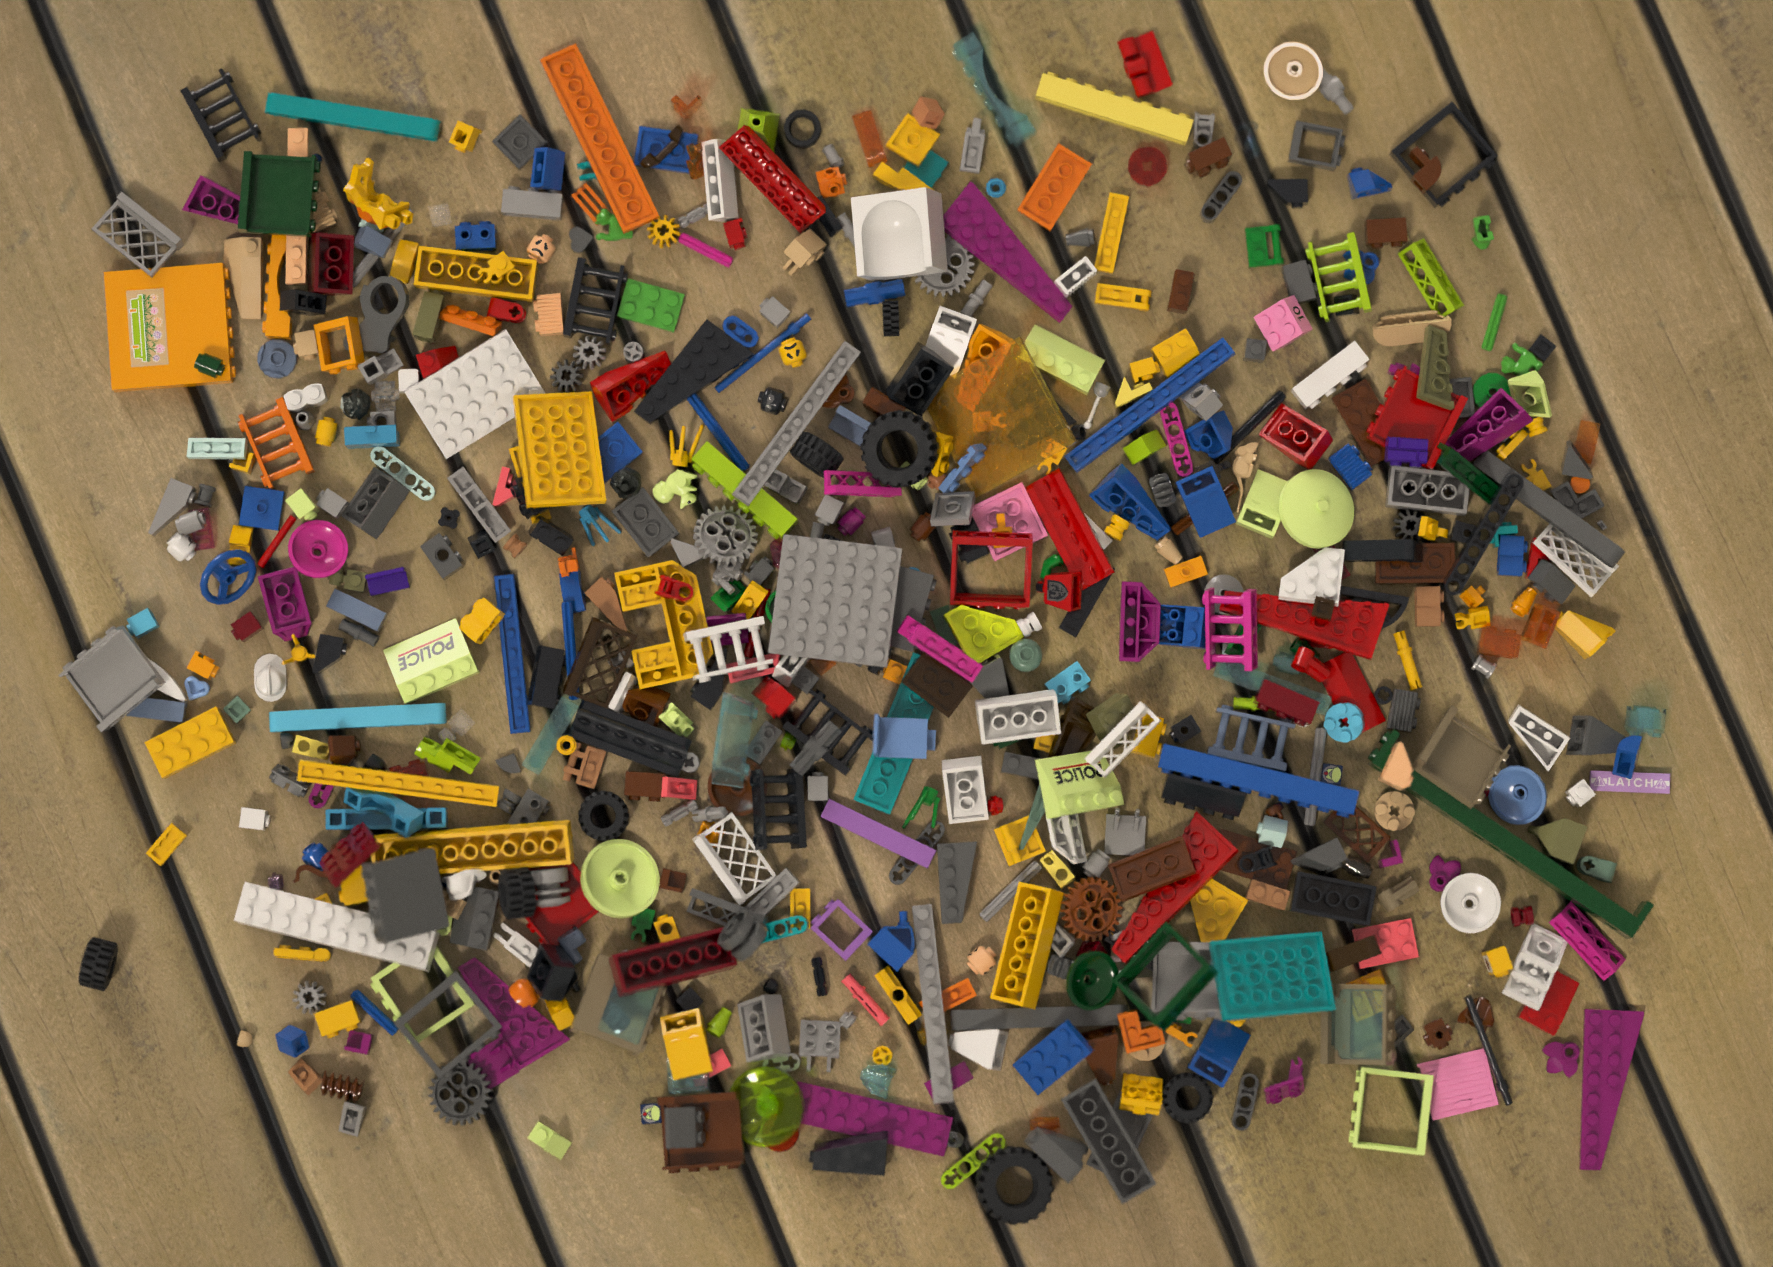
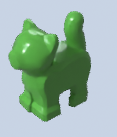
M601 209L600 213L597 214L595 224H609L608 234H597V240L620 241L633 238L632 230L623 234L615 215L611 214L607 209Z
M1490 216L1474 217L1472 222L1475 237L1472 238V241L1480 250H1485L1490 245L1491 240L1494 239L1493 232L1489 228L1491 223Z
M1513 343L1512 348L1521 354L1518 361L1515 362L1511 357L1504 356L1501 362V371L1503 373H1514L1516 376L1529 373L1530 368L1538 372L1543 365L1536 359L1533 353L1518 346L1517 343Z

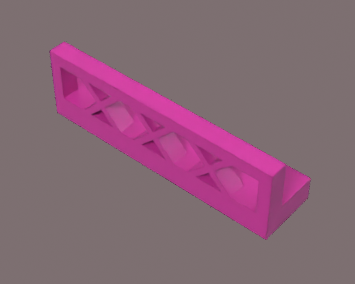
M824 471V495L896 497L902 496V488H894L891 485L882 487L879 484L880 480H875L871 477V472ZM831 475H835L839 480L837 485H831ZM849 476L856 481L854 485L847 484L846 480ZM865 477L871 480L872 484L870 486L863 484L862 481Z
M1569 902L1560 913L1550 920L1549 923L1603 981L1615 973L1625 962L1626 959L1572 902ZM1568 910L1574 914L1575 919L1567 913ZM1582 926H1585L1589 933H1586ZM1596 940H1598L1602 944L1603 948H1600L1597 945ZM1610 955L1618 961L1616 964L1610 959Z

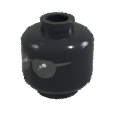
M767 387L764 392H760L757 402L760 403L762 411L778 415L780 412L785 411L788 397H786L785 392L782 390Z

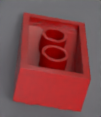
M1282 403L1258 434L1292 461L1307 470L1315 466L1333 442L1328 430Z
M1556 971L1540 1009L1537 1011L1522 1004L1516 1017L1550 1036H1555L1580 983Z

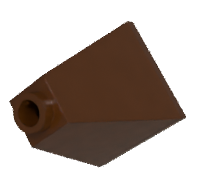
M1111 1025L1080 1033L1093 1048V1051L1085 1059L1099 1084L1101 1083L1102 1086L1112 1084L1113 1080H1115L1118 1035L1114 1026Z

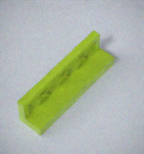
M1424 238L1414 242L1398 253L1432 311H1438L1439 315L1446 317L1465 306ZM1410 250L1415 255L1414 262L1409 261L1406 253ZM1418 268L1424 270L1425 279L1419 278L1417 274ZM1428 285L1433 286L1436 290L1435 296L1428 293ZM1438 302L1443 303L1447 309L1443 314L1437 308Z

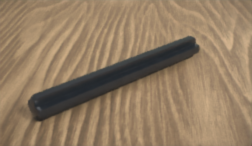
M1279 390L1232 435L1230 451L1215 459L1211 458V460L1215 464H1219L1286 399V395Z

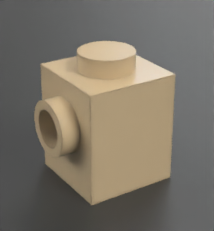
M309 330L294 333L296 343H293L295 355L298 354L299 358L304 359V361L315 360L316 356H319L315 331Z

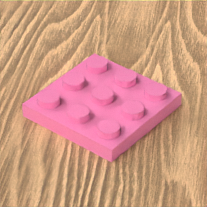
M1022 482L974 505L972 517L979 531L992 532V528H997L996 514L1004 513L1006 527L1012 526V533H1032L1033 543L1048 536ZM986 545L994 562L1024 548L1013 546L994 549L993 546Z

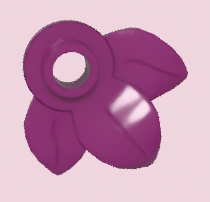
M1439 855L1434 857L1429 866L1431 873L1429 879L1430 887L1436 892H1443L1445 886L1453 878L1459 876L1461 872L1460 862L1452 860L1445 863ZM1438 878L1442 880V885L1437 883Z
M1555 1041L1544 1046L1542 1052L1549 1056L1546 1064V1071L1548 1073L1563 1071L1568 1078L1576 1073L1578 1069L1576 1059L1579 1057L1580 1050L1575 1043L1566 1042L1561 1044ZM1568 1048H1571L1573 1050L1571 1056H1568L1566 1054V1050Z

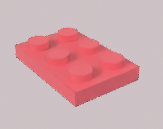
M1411 918L1352 930L1354 942L1375 935L1382 954L1358 962L1359 969L1419 957Z

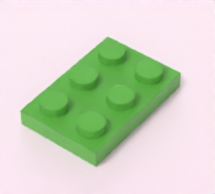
M628 278L617 317L674 333L685 294Z

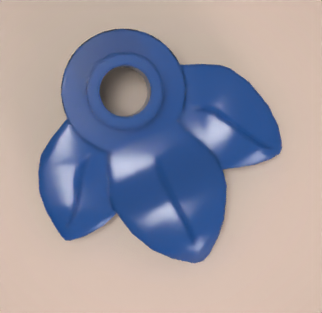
M1359 250L1366 284L1368 285L1375 277L1374 270L1379 265V258L1373 252L1363 253ZM1350 251L1343 254L1346 261L1352 258ZM1371 259L1373 264L1369 266L1365 261ZM1345 270L1343 277L1347 280H1353L1356 277L1355 270Z

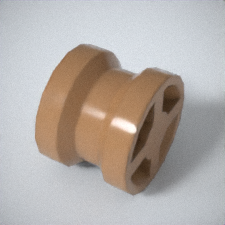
M514 534L503 546V549L510 551L511 556L515 559L524 551L528 544L522 542L519 536Z

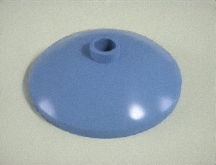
M1509 766L1502 769L1496 777H1493L1492 780L1494 782L1489 788L1488 797L1492 809L1501 819L1511 824L1523 825L1534 821L1542 814L1547 803V791L1542 779L1534 771L1523 766ZM1519 789L1524 791V795L1520 794Z

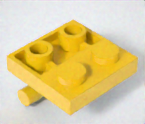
M1029 815L994 829L1008 866L1046 852L1036 828L1024 849L1019 850Z
M1123 1073L1119 1110L1132 1111L1133 1114L1145 1115V1113L1159 1115L1162 1104L1163 1079Z

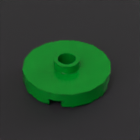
M1498 373L1482 375L1475 381L1472 388L1474 403L1480 409L1492 397L1489 394L1490 389H1494L1497 392L1502 388L1511 396L1508 380Z

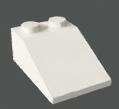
M981 756L942 760V774L949 824L989 820Z

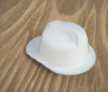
M275 654L263 655L257 660L254 668L256 693L261 699L269 702L280 699L286 691V667L282 665L283 660Z
M470 869L444 877L441 881L446 884L450 900H460L472 895L475 883L483 880L486 877V872L479 869Z

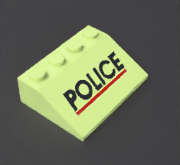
M456 618L383 650L396 685L406 705L480 673L465 637L459 629Z
M1091 751L1035 760L1047 819L1124 805L1121 786L1114 772L1111 771L1106 778L1103 777L1085 760ZM1102 758L1097 763L1104 771L1110 766L1106 758Z

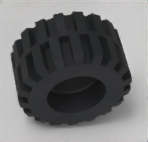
M803 432L790 450L791 455L799 463L824 478V471H837L844 461V458L836 449L809 432Z
M594 792L587 796L580 805L578 820L581 828L589 837L595 840L608 841L616 839L628 826V807L622 798L613 792ZM602 804L611 806L616 814L614 823L607 828L596 826L592 820L593 810Z
M527 867L502 870L498 880V893L504 916L508 920L533 917L536 909V889L530 870Z
M92 937L89 940L79 970L78 980L80 986L105 991L111 981L118 954L117 943Z
M1177 1074L1169 1079L1163 1088L1162 1103L1165 1111L1179 1122L1194 1123L1202 1120L1210 1112V1108L1213 1105V1093L1210 1085L1197 1074ZM1184 1086L1194 1087L1199 1093L1197 1106L1190 1110L1180 1108L1176 1102V1093Z

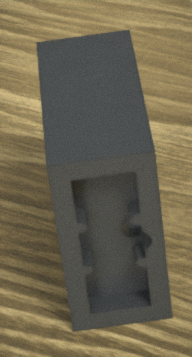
M1296 121L1288 163L1334 171L1336 166H1340L1342 155L1339 154V148L1344 146L1345 136L1342 135L1343 129ZM1302 131L1335 137L1331 163L1298 157Z

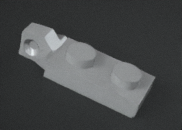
M974 118L972 128L967 127L965 132L960 171L975 174L980 172L985 130L980 129L981 119Z

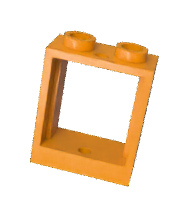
M346 316L314 324L321 371L335 375L340 374L342 369L347 368V371L359 369L358 365L365 362L358 318ZM346 329L351 359L332 363L327 333Z

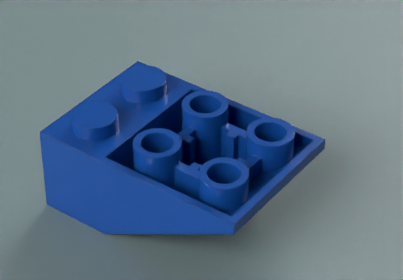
M1212 466L1176 482L1177 489L1199 538L1236 522Z
M1161 604L1158 645L1206 649L1205 607Z
M1214 1019L1186 1068L1223 1088L1251 1035L1227 1021Z

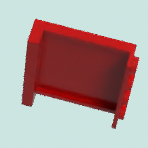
M1403 366L1401 370H1396L1392 378L1395 382L1392 387L1388 386L1383 396L1386 400L1383 405L1379 404L1375 412L1377 418L1368 425L1366 430L1368 435L1366 438L1384 448L1387 437L1428 439L1427 463L1422 464V467L1432 470L1442 452L1437 446L1440 442L1446 444L1468 398L1451 393V399L1454 401L1455 407L1452 410L1416 398L1419 375Z
M574 862L564 865L527 867L530 871L568 867L569 880L560 884L561 887L570 888L569 892H562V897L571 896V901L560 906L544 908L536 906L533 917L525 918L528 921L526 924L528 929L533 934L537 932L541 937L538 940L540 944L558 946L559 942L557 939L561 935L573 929L572 926L574 925L579 929L599 912L586 899L581 887V871Z

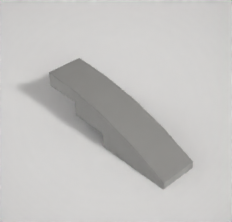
M463 466L447 478L495 543L511 532Z

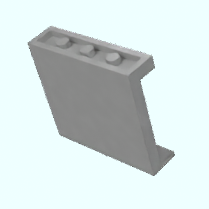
M112 626L105 632L106 636L104 638H98L92 642V648L88 651L83 650L76 656L78 659L74 663L72 661L67 663L62 668L64 671L59 674V677H67L100 723L96 727L100 732L112 728L166 683L124 626Z
M1168 942L1153 959L1151 1009L1156 1015L1202 966L1180 942ZM1190 942L1212 965L1209 942ZM1215 977L1176 1020H1186L1187 1017H1194L1196 1020H1206V1017H1214L1216 1020H1222Z

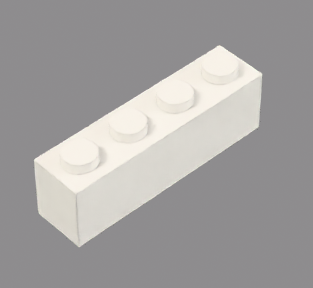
M723 139L701 142L708 219L720 222L739 219L734 165L718 148L726 141Z
M1354 341L1293 387L1291 392L1304 409L1308 407L1313 409L1321 402L1319 399L1323 395H1326V397L1330 396L1336 391L1335 386L1340 382L1344 385L1352 379L1350 376L1355 371L1360 373L1367 367L1366 363L1369 361V358Z

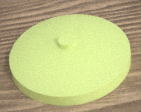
M1310 469L1293 476L1284 485L1279 498V515L1284 528L1294 540L1304 546L1319 549L1330 547L1340 542L1348 534L1354 520V504L1349 490L1338 477L1324 470Z
M612 839L597 845L587 855L582 864L580 881L586 899L596 910L614 918H629L642 913L654 901L659 890L660 876L656 862L646 849L629 840Z

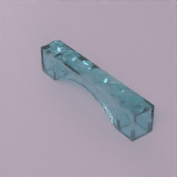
M972 32L953 44L952 54L957 62L961 60L964 65L962 69L968 78L971 77L975 82L973 87L978 94L982 93L986 99L983 101L989 111L993 110L996 115L994 119L999 127L1003 126L1007 132L1004 135L1010 144L1014 143L1017 147L1036 135V129L1026 114L1017 112L1005 105L991 90L983 70L984 48Z

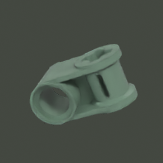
M1592 856L1581 857L1576 863L1579 873L1606 883H1612L1617 864ZM1588 861V864L1591 865V868L1586 869V866L1583 865V863Z

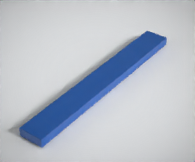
M514 574L494 576L497 607L505 613L499 623L510 734L531 732L515 576Z

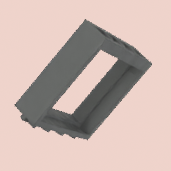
M457 971L394 1022L439 1078L442 1076L445 1078L449 1077L455 1071L453 1069L454 1066L458 1063L462 1066L470 1059L469 1054L474 1050L479 1052L486 1046L484 1041L489 1037L492 1040L501 1033L500 1028L502 1027L500 1022ZM457 981L492 1023L493 1027L445 1067L440 1069L404 1024Z

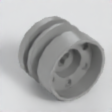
M568 867L530 871L534 884L537 886V907L560 906L571 901V896L562 897V892H569L570 888L561 887L560 884L569 880Z

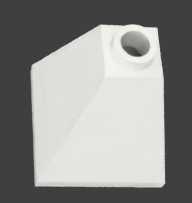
M997 1029L956 1032L954 1035H950L949 1046H951V1049L987 1069L1001 1071L1009 1032Z

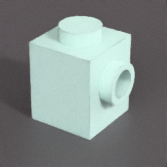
M1265 815L1262 823L1259 822L1257 826L1258 842L1282 848L1287 834L1288 821Z

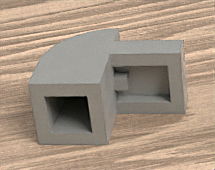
M394 348L377 358L374 356L358 365L369 385L387 378L391 373L404 367Z

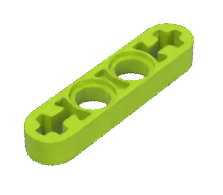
M994 1133L943 1173L941 1176L942 1185L947 1189H953L979 1169L981 1163L987 1160V1158L982 1161L977 1160L975 1157L976 1151L984 1149L988 1156L990 1152L983 1145L987 1142L988 1146L993 1143L992 1138L995 1137L1002 1139L999 1148L994 1146L991 1149L996 1153L995 1150L1005 1147L1006 1141L1004 1136ZM962 1162L970 1163L971 1170L968 1173L960 1171V1164ZM956 1168L963 1178L959 1180L957 1176L953 1180V1185H946L944 1183L946 1181L945 1176L949 1175L951 1177L954 1175L955 1172L952 1170Z

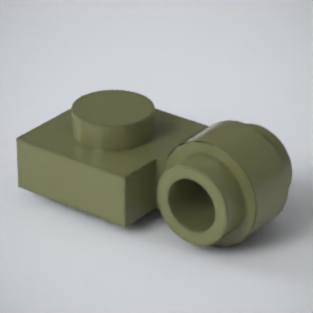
M347 569V574L344 576L343 570H339L329 576L327 580H329V584L340 586L341 583L345 582L344 589L364 593L365 575L368 573Z

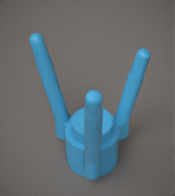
M592 504L585 506L578 512L581 516L579 520L583 524L592 546H595V542L587 523L589 525L593 523L603 539L609 542L608 537L597 523L598 516L618 534L621 533V530L604 516L598 507L594 508Z

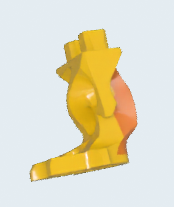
M368 157L361 165L354 164L350 180L343 191L346 192L348 201L356 206L359 217L371 224L377 225L379 229L389 227L394 230L400 226V223L411 224L414 214L409 211V202L400 201L395 203L385 193L378 194L375 192V182L371 180L374 166L372 159Z

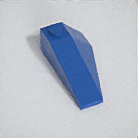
M1123 464L1112 470L1089 494L1103 510L1107 512L1112 511L1124 520H1128L1136 525V529L1155 540L1160 539L1171 530L1137 478Z

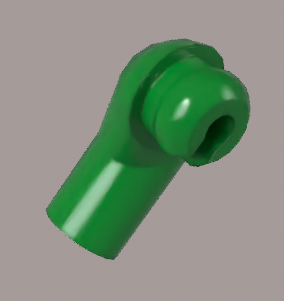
M1054 554L1044 560L1040 578L1044 579L1045 575L1051 574V570L1056 566H1063L1064 561L1059 554Z

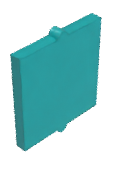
M930 150L919 168L909 161L904 168L932 188L937 179L942 177L941 174L949 162Z

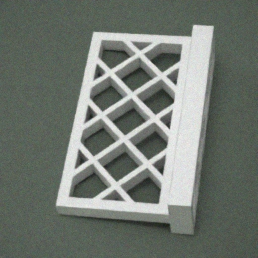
M1548 524L1533 542L1590 597L1600 589L1619 567L1616 564L1614 568H1610L1551 524ZM1541 539L1548 540L1550 547L1546 546ZM1554 541L1560 542L1561 548H1556ZM1557 553L1563 554L1564 560H1561ZM1569 555H1574L1576 562L1570 561ZM1572 567H1577L1579 574H1576ZM1583 568L1589 569L1590 575H1585ZM1586 580L1592 581L1594 589L1587 584Z
M732 812L700 835L698 834L692 838L739 906L777 877L760 851H755L753 841ZM731 818L735 823L734 832L723 831L724 823ZM711 832L720 833L718 844L709 843L705 836ZM722 833L733 835L732 846L720 845ZM736 836L746 838L745 849L734 847ZM720 847L731 849L729 860L719 857ZM734 850L745 851L743 862L732 861ZM748 852L758 855L757 865L746 863ZM731 863L742 865L741 876L731 874ZM745 866L756 867L754 879L743 877ZM759 868L767 869L772 875L766 880L757 879ZM742 881H754L753 889L745 894L741 888Z

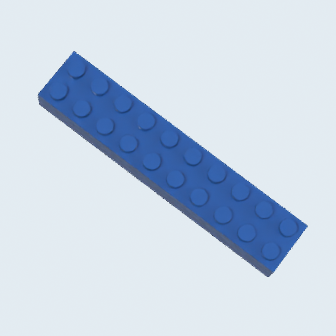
M1163 744L1158 768H1162V773L1173 774V772L1181 773V777L1189 779L1195 776L1201 778V782L1212 784V781L1219 782L1221 787L1229 789L1232 786L1240 787V792L1251 794L1252 790L1259 792L1258 796L1270 799L1272 795L1278 797V801L1290 803V800L1298 802L1297 806L1309 808L1310 805L1317 806V811L1329 813V810L1337 811L1336 815L1346 818L1349 817V814L1354 815L1359 791L1168 744Z

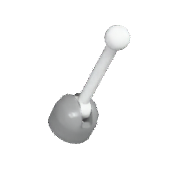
M1099 382L1095 383L1094 393L1097 397L1088 420L1084 423L1086 429L1092 426L1091 421L1100 398L1107 396L1111 387Z

